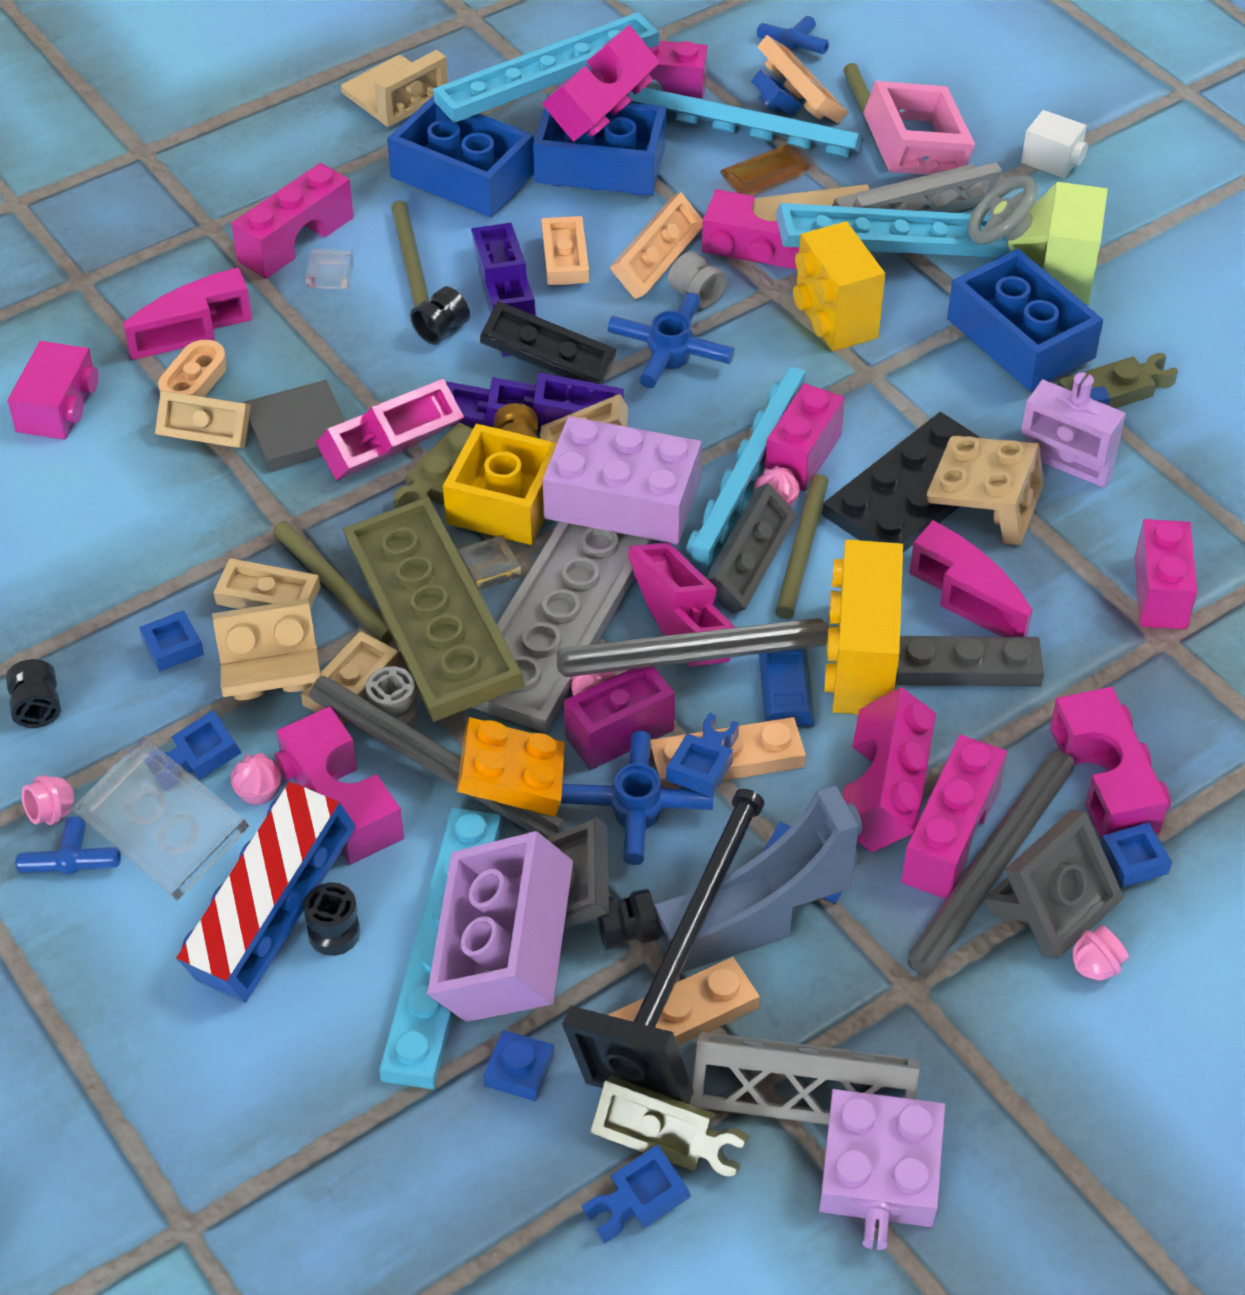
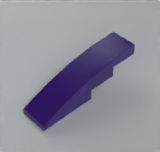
M512 223L471 228V236L490 315L497 301L536 316L535 299L527 279L526 262ZM501 351L502 357L511 356Z
M538 373L535 385L492 377L490 389L446 381L464 416L459 422L472 429L476 424L494 428V415L498 409L508 404L517 403L529 406L536 412L538 417L537 433H540L542 425L619 394L624 398V388Z

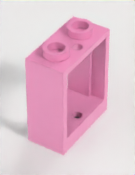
M885 81L874 82L863 114L889 172L930 175L968 164L975 143L947 86ZM902 120L931 122L936 132L906 130ZM925 156H929L928 159L922 160Z

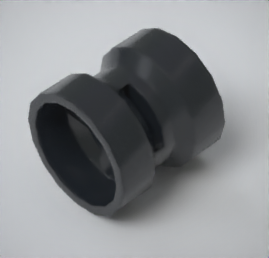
M445 286L432 295L430 302L424 301L411 310L410 319L417 334L429 344L436 345L448 337L450 329L456 330L469 321L470 310L467 302L457 290Z
M38 659L24 660L14 664L6 674L7 689L9 695H11L9 705L12 720L26 728L43 727L54 722L61 712L60 699L55 691L57 680L54 667L48 662Z
M333 882L319 884L311 889L303 903L310 944L316 951L324 955L335 956L346 953L359 941L361 932L354 893L347 886Z
M648 888L632 891L629 897L624 899H616L612 895L609 896V913L597 917L601 940L606 951L621 948L625 941L636 939L640 943H647L658 940L657 916Z

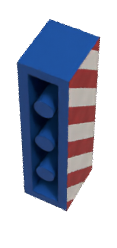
M289 781L280 797L271 803L267 811V817L253 839L248 841L242 848L239 860L224 884H221L213 893L210 905L197 926L186 935L183 941L182 949L176 959L195 980L241 1002L246 1003L303 913V903L306 895L311 889L321 884L356 828V825L341 803Z

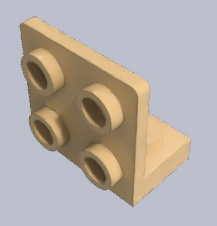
M434 50L410 62L404 56L397 55L341 84V92L385 126L390 127L413 115L425 102L434 96L433 88L448 83L446 56L438 50Z
M952 436L928 489V502L932 504L994 510L995 524H1000L1003 544L1021 545L1044 486L1039 443Z
M309 598L212 614L221 664V692L223 697L234 696L236 700H250L261 696L265 690L283 688L285 692H299L310 688L312 683L316 682L321 676Z

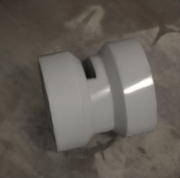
M689 251L681 255L674 262L668 275V282L679 293L697 294L701 299L699 308L705 309L714 305L721 298L727 286V277L718 268L707 266V262L702 256L694 251Z
M395 666L383 667L373 672L366 682L367 701L412 728L418 719L415 682L412 675L405 669Z

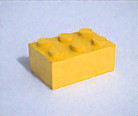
M845 540L843 559L834 558L832 587L840 588V591L831 590L828 619H830L829 624H837V627L829 626L826 655L827 661H835V664L826 663L824 692L833 693V713L858 714L860 708L893 692L895 689L900 648L903 544Z

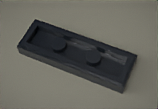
M497 301L480 334V343L565 378L597 384L603 383L616 357L617 349L499 301Z

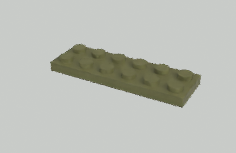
M429 496L342 528L346 542L409 673L414 678L415 686L433 722L525 686L522 672Z

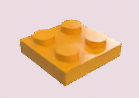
M469 717L463 736L457 792L556 817L562 797L565 742L555 740L546 734H532L506 727L496 721H483Z

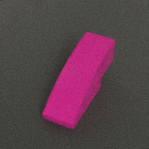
M237 267L215 273L185 284L151 302L123 322L131 360L182 349L198 340L215 341L213 329L251 321L252 315L248 289L240 268Z
M443 378L373 406L361 416L328 428L315 442L337 481L437 434L461 421L464 416Z
M932 520L913 542L909 574L942 590L940 606L1001 637H1027L1033 610L1017 586L980 549L959 534Z
M670 543L629 546L628 556L636 580L654 619L665 636L736 628L713 606L717 588ZM730 658L689 662L686 664L689 667L725 663L729 662Z

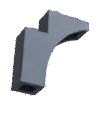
M836 785L816 791L806 810L783 836L750 862L725 876L681 973L790 937L792 915L796 914L797 906L851 889L853 869L858 864L856 845L858 834L862 833V822L854 804H846ZM695 891L654 904L659 932L657 942L664 956Z

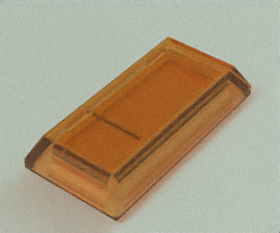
M786 144L722 169L721 175L737 193L752 196L802 176L809 170L810 166Z

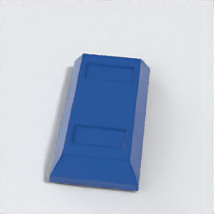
M806 648L759 654L765 722L794 717L797 727H814Z

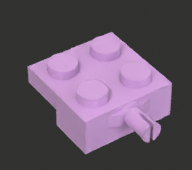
M1086 373L1076 374L1073 379L1072 391L1042 379L1026 401L1021 434L1026 435L1025 442L1039 443L1042 463L1105 488L1113 475L1126 413L1091 399L1090 394L1094 378L1090 374L1086 380Z
M832 1089L819 1212L866 1218L862 1244L868 1249L873 1247L875 1228L878 1229L876 1250H884L888 1247L889 1222L933 1227L938 1208L945 1103Z

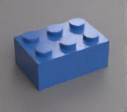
M628 103L614 116L608 112L605 116L610 122L593 137L585 132L574 142L544 107L533 143L534 183L625 192L634 195H654L666 146V107Z
M434 96L425 102L387 138L392 178L488 217H492L534 175V134L482 114H476L468 119L454 123L434 102Z
M1017 248L952 280L947 319L1028 391L1035 390L1042 379L1050 382L1096 358L1104 319L1020 249Z

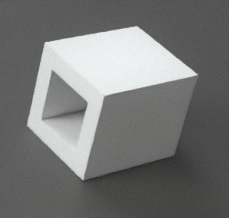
M1042 110L1026 130L1021 163L1065 179L1074 165L1080 166L1086 156L1088 143L1084 142L1087 125Z

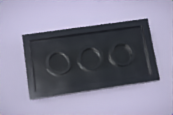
M939 412L823 503L822 516L859 541L903 544L904 553L913 545V542L932 520L941 523L960 507L932 504L927 499L928 489L952 436L981 437L942 412Z

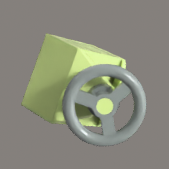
M1024 175L1012 177L993 188L979 202L970 217L967 228L968 235L977 244H988L1005 237L1008 240L1010 252L1017 248L1020 249L1088 306L1101 243L1108 188L1056 182L1035 203L1038 190L1034 179ZM1019 188L1025 189L1024 191L1018 193L1012 198L1001 199L1003 196H1005L1013 190ZM992 208L990 213V219L986 223L983 230L980 231V226L985 215Z

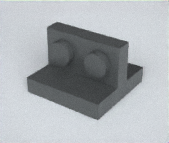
M1071 810L1004 869L1007 878L989 893L984 900L992 916L1028 922L1043 956L1059 959L1081 938V934L1084 931L1090 930L1124 897L1087 812Z

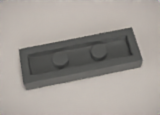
M769 483L755 489L706 575V578L717 588L715 595L732 614L747 608L797 517L794 510Z
M900 636L896 675L897 685L1042 686L1044 670L1039 637Z

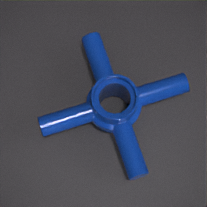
M686 294L677 311H664L657 314L652 320V326L611 316L608 323V332L648 343V347L651 350V358L639 379L644 387L654 388L665 368L676 369L684 366L688 362L690 354L731 364L735 351L734 347L696 338L690 329V322L701 304V299L697 294Z
M645 731L632 733L629 765L624 766L618 771L612 786L562 784L561 804L600 805L613 808L617 821L625 827L623 860L630 865L643 863L646 829L657 822L662 808L713 810L714 795L710 797L690 789L663 788L660 783L659 774L649 766L651 736Z

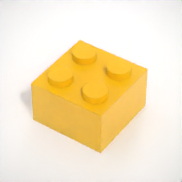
M847 221L800 234L799 253L795 256L798 271L797 285L793 287V297L797 308L801 311L804 310L811 320L816 335L823 337L832 352L877 339L879 337L885 272Z
M476 424L443 484L446 524L533 545L545 520L542 480L557 443Z

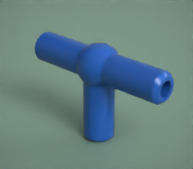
M805 16L793 28L789 29L761 23L757 28V36L764 39L768 35L789 49L800 48L825 54L829 48L827 39L808 35L816 26V22L811 16Z
M73 816L65 821L59 850L19 853L16 856L15 864L19 873L59 871L70 875L83 869L118 867L121 863V852L117 847L81 849L86 822L78 816Z

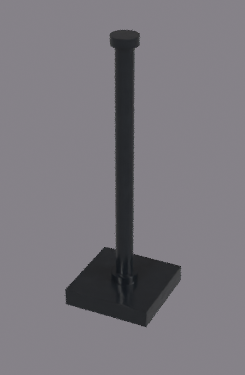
M738 789L732 799L734 809L634 1021L570 1006L562 1026L586 1084L603 1088L605 1080L613 1076L689 1104L694 1091L674 1033L656 1028V1025L753 817L760 815L764 807V799L758 793L749 789Z

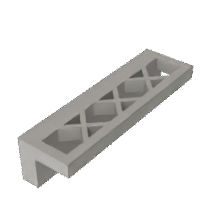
M997 162L978 167L970 164L837 197L834 199L832 206L954 213L976 207L995 188L1002 170Z
M700 1032L697 1040L692 1085L694 1093L691 1097L690 1105L702 1109L829 1125L830 1110L822 1109L810 1094L811 1091L825 1080L840 1081L848 1091L858 1092L852 1083L870 1085L861 1092L868 1094L875 1093L881 1087L905 1089L904 1098L916 1100L920 1070L919 1061L916 1058ZM706 1065L729 1067L743 1085L727 1097L703 1094ZM742 1069L759 1072L749 1079ZM770 1073L785 1074L798 1092L782 1104L769 1103L754 1085ZM797 1076L814 1079L804 1086ZM748 1091L756 1101L738 1098ZM804 1098L811 1108L793 1105Z

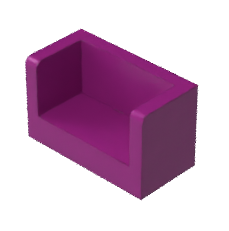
M655 667L631 669L564 700L565 737L591 771L630 752L631 735L636 731L649 733L651 740L674 731L675 692Z

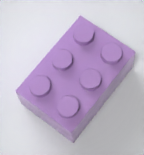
M568 416L542 480L544 519L679 544L701 480L702 441Z
M537 831L451 852L427 995L465 1022L553 1005L573 860Z

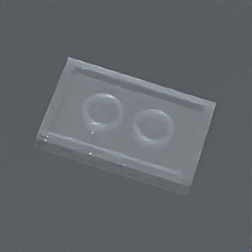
M145 736L72 808L90 827L112 846L117 847L127 859L176 901L189 890L249 827L243 817Z

